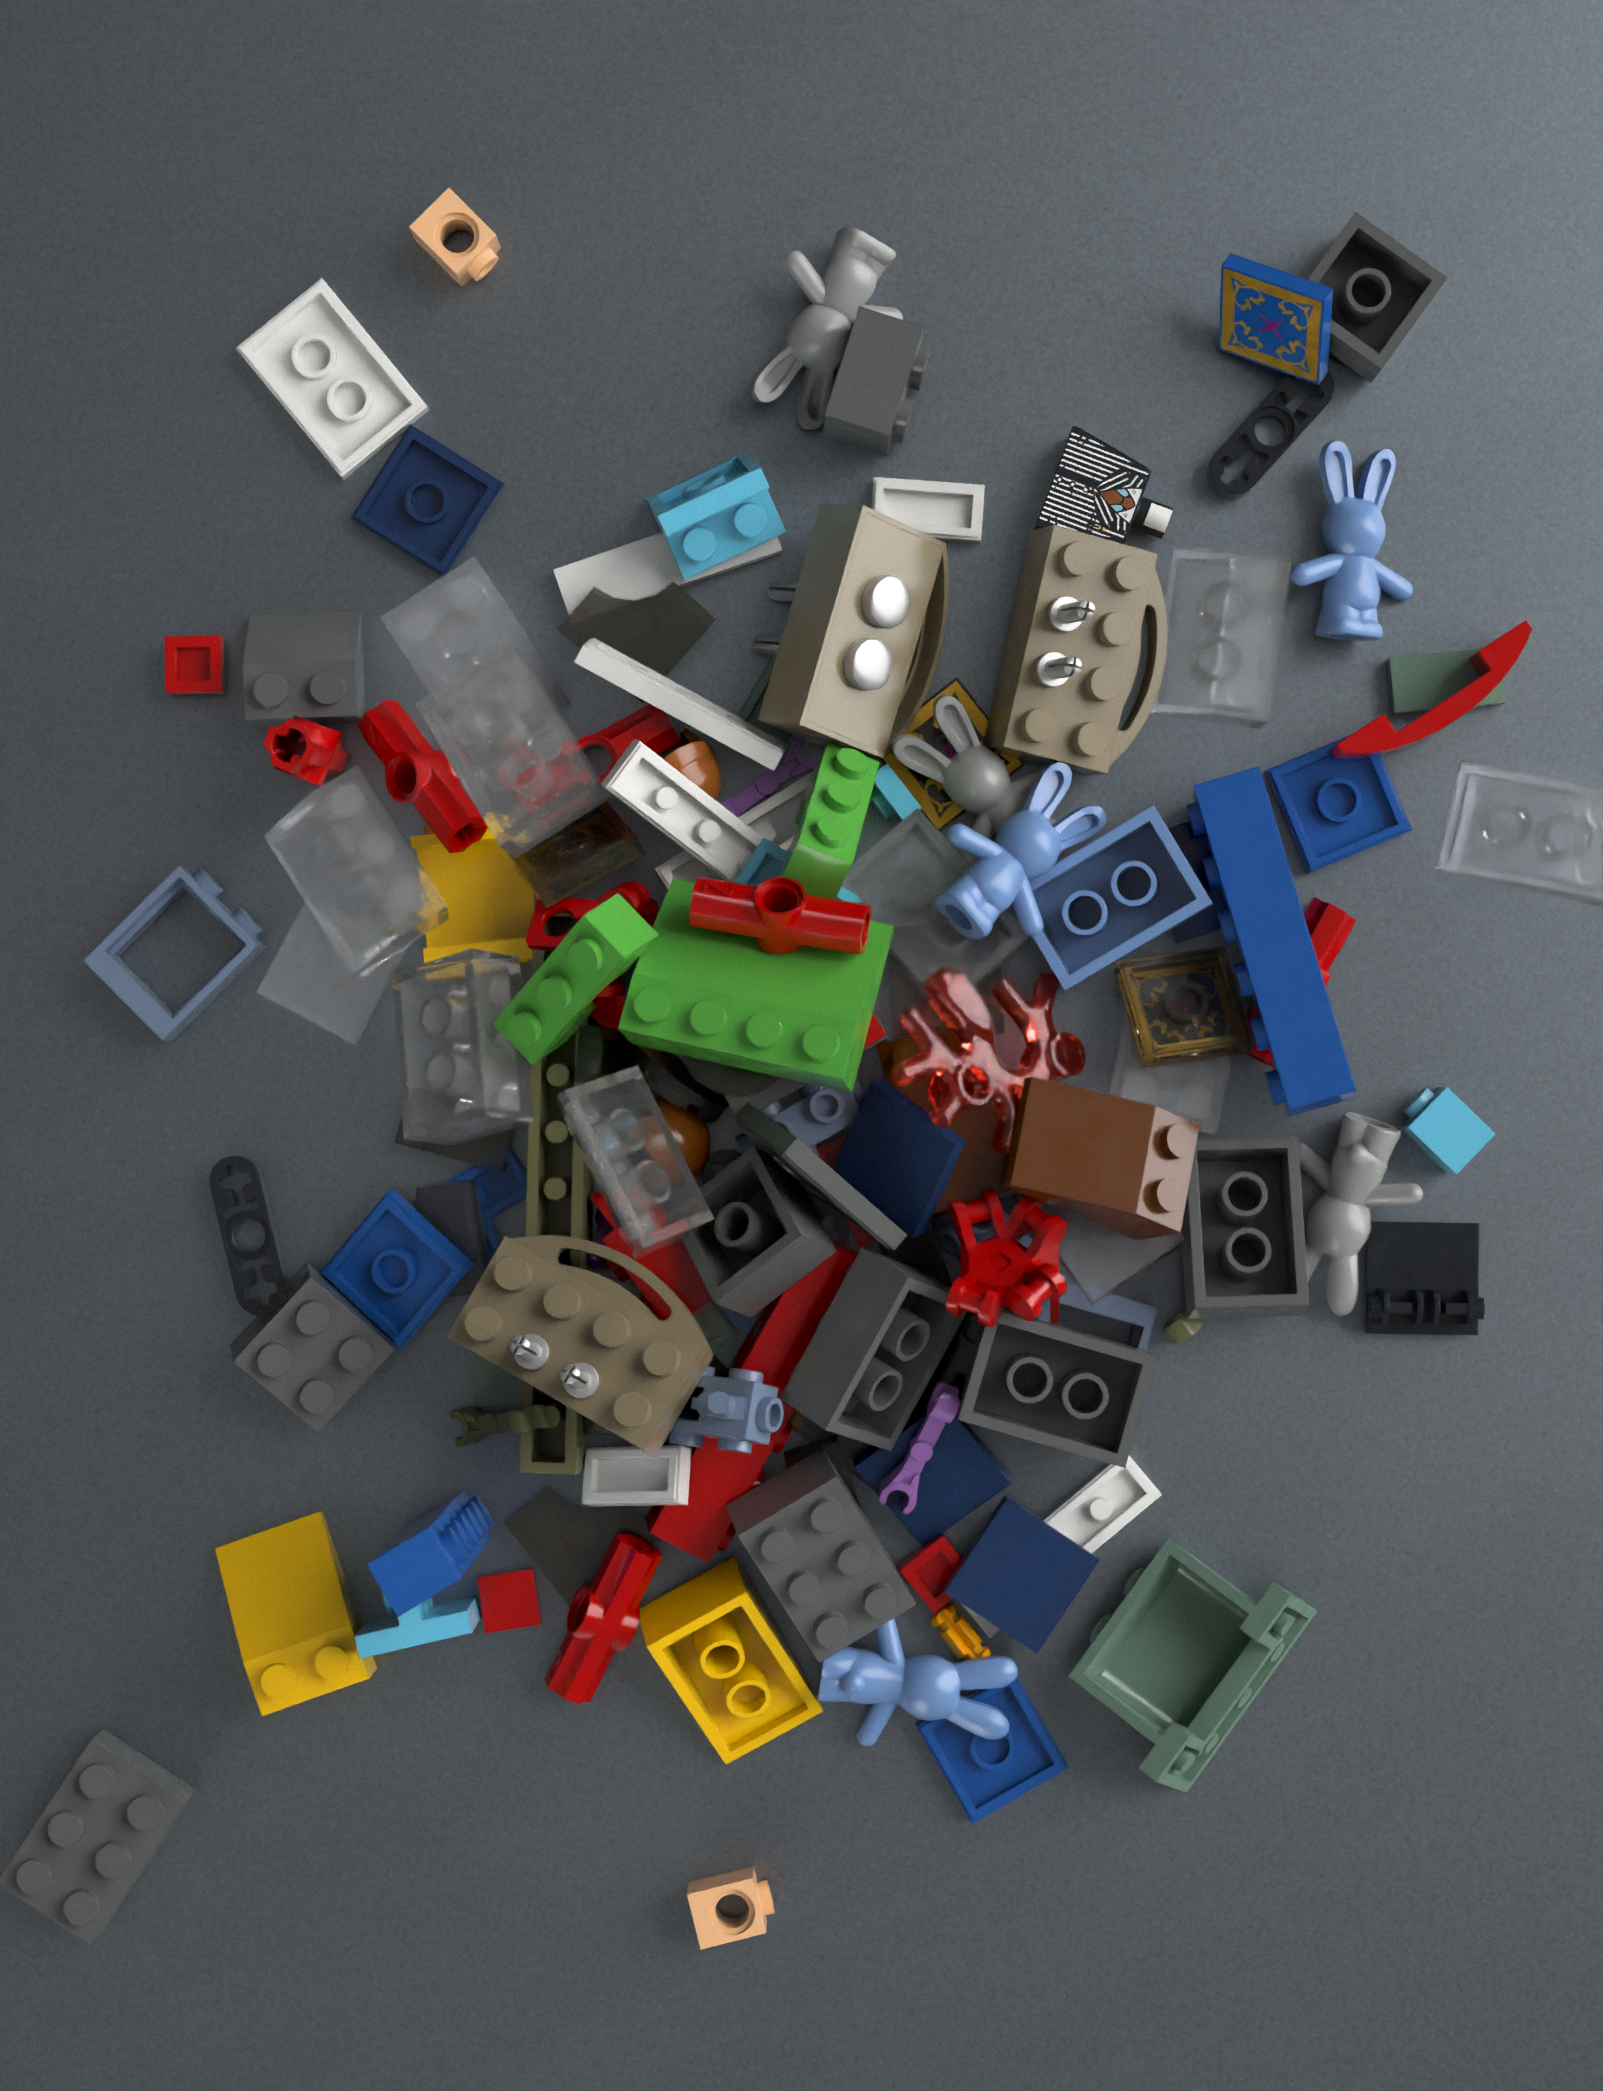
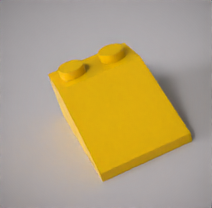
M322 1510L215 1548L243 1664L262 1716L367 1680L372 1676L377 1666L373 1656L359 1658L355 1635L363 1626Z
M735 1556L640 1608L639 1620L647 1649L726 1765L823 1712L820 1701L817 1700L815 1692L761 1595Z

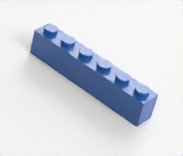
M1260 767L1193 785V798L1195 802L1186 805L1188 818L1194 837L1205 835L1210 855L1201 858L1210 890L1220 888L1226 909L1217 911L1218 919L1226 944L1236 941L1242 962L1234 964L1233 969L1241 996L1252 995L1258 1016L1249 1018V1023L1257 1050L1268 1049L1274 1070L1266 1072L1265 1077L1274 1106L1284 1103L1287 1115L1290 1117L1354 1099L1357 1090Z
M463 1488L409 1520L367 1563L369 1570L397 1617L461 1580L491 1539L492 1535L489 1527L494 1524V1521L478 1495L470 1499Z

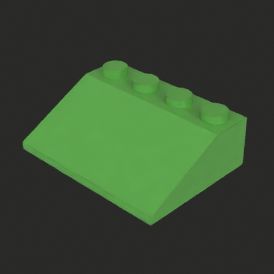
M673 878L652 927L659 935L642 953L633 972L618 1027L621 1033L634 1045L852 1093L894 926L870 921L867 944L864 954L860 955L805 945L792 953L772 954L758 946L755 937L690 926L689 911L695 883Z

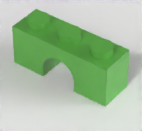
M827 741L804 790L795 824L799 826L785 855L779 877H788L796 880L803 886L806 895L836 899L853 864L880 762L866 757L855 749L844 748Z
M617 893L580 918L494 1021L493 1025L531 1065L535 1064L569 1040L597 1007L592 1000L612 981L628 971L659 934Z

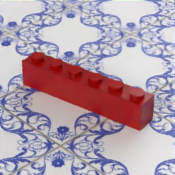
M830 1238L836 1252L761 1310L724 1378L729 1377L730 1368L763 1373V1384L778 1388L777 1398L780 1399L790 1380L793 1368L801 1360L817 1330L819 1320L827 1312L844 1280L848 1267L854 1262L858 1253ZM780 1399L784 1409L780 1428L776 1432H771L769 1445L753 1443L751 1454L717 1449L718 1439L704 1437L703 1448L689 1447L691 1448L688 1505H653L645 1518L649 1532L707 1563L711 1561L717 1549L721 1552L725 1551L736 1532L725 1505L764 1482L765 1473L761 1469L771 1452L778 1454L785 1446L793 1427L788 1421L795 1409Z

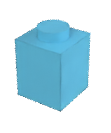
M1427 1087L1422 1089L1403 1109L1408 1118L1399 1126L1447 1174H1458L1495 1135L1448 1087H1437L1433 1092Z

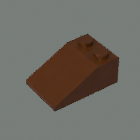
M984 1012L876 1045L885 1080L967 1141L931 1219L950 1214L949 1202L959 1198L962 1199L963 1203L981 1198L980 1193L982 1190L991 1187L995 1189L999 1198L1019 1193L1004 1186L1017 1121V1112Z
M1028 1077L1024 1080L1004 1186L1137 1241L1180 1233L1200 1125L1154 1105L1036 1077Z

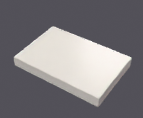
M323 278L318 280L236 347L240 355L343 480L404 432L410 424L415 423L429 411L428 406Z

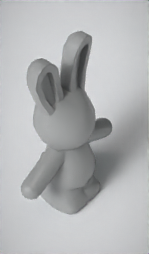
M844 227L836 234L829 261L825 265L821 277L804 254L796 250L787 253L784 258L785 268L812 304L801 310L792 319L787 330L785 345L754 376L750 392L755 401L768 403L780 397L800 368L804 367L806 371L796 405L797 419L799 424L806 430L817 429L823 424L824 414L830 399L833 372L842 361L851 333V325L853 326L859 306L903 320L902 313L896 308L865 304L874 292L878 279L894 260L896 252L857 228Z
M949 694L940 695L933 703V716L938 727L955 750L954 755L948 758L926 741L914 735L898 736L893 741L892 751L902 764L940 782L947 795L958 807L978 814L972 830L991 840L993 835L997 837L1001 825L1008 818L1023 810L1034 782L1044 768L1011 781L1005 763L993 751L980 744L962 704ZM1049 818V822L1052 825L1056 823L1053 818ZM963 850L960 854V863L966 869L979 860Z
M1347 1112L1343 1115L1338 1143L1332 1157L1331 1166L1307 1145L1299 1143L1300 1169L1326 1191L1310 1207L1305 1219L1308 1282L1323 1255L1330 1256L1326 1299L1332 1312L1339 1316L1352 1312L1357 1303L1359 1287L1358 1252L1368 1240L1371 1231L1369 1207L1414 1205L1419 1203L1423 1197L1422 1189L1416 1183L1380 1184L1386 1172L1389 1158L1402 1135V1130L1396 1126L1354 1112Z

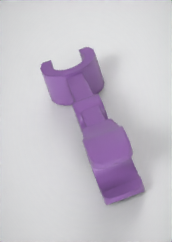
M798 737L795 744L774 771L770 770L767 773L760 774L755 782L732 799L727 798L720 804L738 818L765 797L773 795L777 788L791 778L814 771L818 760H806L801 754V747L810 741Z
M943 1381L938 1382L928 1403L927 1415L917 1435L911 1439L910 1449L904 1461L887 1475L879 1485L880 1505H885L887 1497L892 1491L901 1490L907 1493L901 1504V1513L909 1514L915 1508L920 1473L926 1461L932 1457L933 1447L946 1422H952L960 1407L958 1387Z

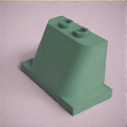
M1167 1539L1147 1568L1137 1570L1128 1580L1123 1590L1125 1598L1113 1615H1105L1096 1624L1090 1635L1092 1644L1068 1677L1155 1744L1139 1766L1141 1771L1157 1783L1187 1793L1318 1611L1274 1582L1271 1583L1257 1603L1179 1545Z

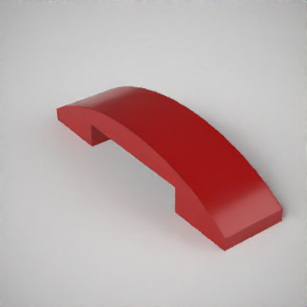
M1525 620L1469 657V660L1481 677L1397 732L1386 715L1382 714L1329 749L1333 758L1357 759L1389 753L1427 738L1459 719L1482 701L1501 682L1514 665L1532 631L1528 622Z

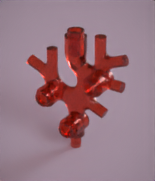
M950 966L940 968L923 983L922 988L927 993L925 996L926 1002L942 1022L958 1037L960 1043L959 1051H952L916 1005H911L898 1015L897 1020L917 1044L918 1054L892 1067L891 1075L894 1082L898 1086L903 1087L923 1078L933 1077L928 1086V1098L933 1106V1109L929 1112V1117L935 1125L941 1128L948 1127L958 1113L986 1104L992 1100L998 1114V1126L992 1147L997 1152L1010 1154L1025 1078L1036 1077L1058 1082L1078 1075L1085 1066L1086 1054L1081 1041L1069 1032L1058 1033L1055 1029L1052 1015L1059 986V980L1056 975L1048 972L1038 974L1031 1001H1027L1007 976L999 978L989 988L992 995L1019 1027L1025 1039L1026 1048L1020 1058V1069L1012 1070L1002 1063L997 1054L994 1026L984 1000L961 971L954 972Z

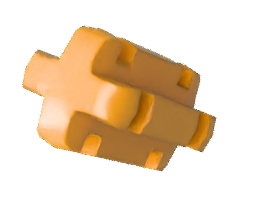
M949 1603L943 1606L931 1617L932 1626L941 1629L939 1632L941 1638L958 1659L963 1658L966 1661L991 1656L988 1646H981V1637L964 1615H957L958 1609L955 1604Z

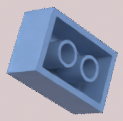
M1154 805L1059 861L1047 873L1028 880L1044 925L1042 932L1033 938L1065 991L1071 990L1214 905Z

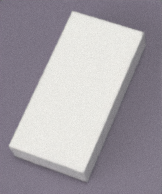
M874 477L871 509L940 541L980 543L985 485Z
M682 1445L662 1446L656 1457L637 1446L585 1448L581 1504L589 1506L688 1505L691 1448Z

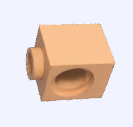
M449 187L409 226L415 241L461 287L471 277L475 281L482 279L490 272L499 259L496 253L501 249L497 235ZM465 230L474 235L472 245L464 252L454 253L445 248L446 239L455 231Z
M754 1866L688 1882L687 1898L700 1950L767 1933L766 1916L775 1914L768 1881L757 1882ZM729 1894L739 1895L745 1899L749 1908L745 1914L738 1918H728L721 1914L717 1908V1903L722 1897Z

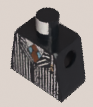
M1073 426L1033 530L1058 525L1125 544L1130 528L1162 539L1173 508L1143 497L1152 473L1148 467L1085 430Z

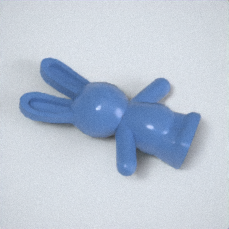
M1338 440L1330 441L1322 447L1320 452V474L1329 504L1322 520L1321 535L1325 547L1331 554L1300 563L1291 570V579L1293 583L1299 586H1305L1326 579L1322 590V607L1315 631L1319 637L1345 641L1378 640L1383 636V629L1378 624L1376 611L1381 594L1380 590L1399 601H1405L1412 595V584L1408 580L1374 559L1385 539L1386 525L1381 509L1396 466L1395 455L1390 449L1376 450L1367 458L1361 473L1356 497L1354 496L1351 455L1345 443Z
M1062 762L1052 763L1039 773L1023 810L1008 818L1001 825L996 842L962 824H954L949 828L947 832L948 841L957 848L979 859L959 879L939 893L935 899L937 908L949 919L954 929L962 936L971 939L986 937L992 930L998 916L1011 904H1013L1024 934L1034 937L1042 932L1044 927L1043 920L1028 880L1047 873L1055 865L1061 850L1092 837L1106 823V812L1099 806L1079 807L1053 825L1049 822V818L1071 784L1072 771L1067 764Z
M895 1618L874 1630L880 1653L869 1649H856L847 1646L821 1662L817 1690L818 1701L872 1704L856 1732V1738L863 1746H871L877 1741L898 1704L917 1719L932 1721L946 1718L963 1729L985 1739H1001L1009 1732V1721L1002 1711L991 1705L961 1696L960 1692L961 1690L1002 1688L1016 1679L1018 1674L1017 1665L1012 1658L990 1656L952 1663L938 1655L923 1654L905 1660Z

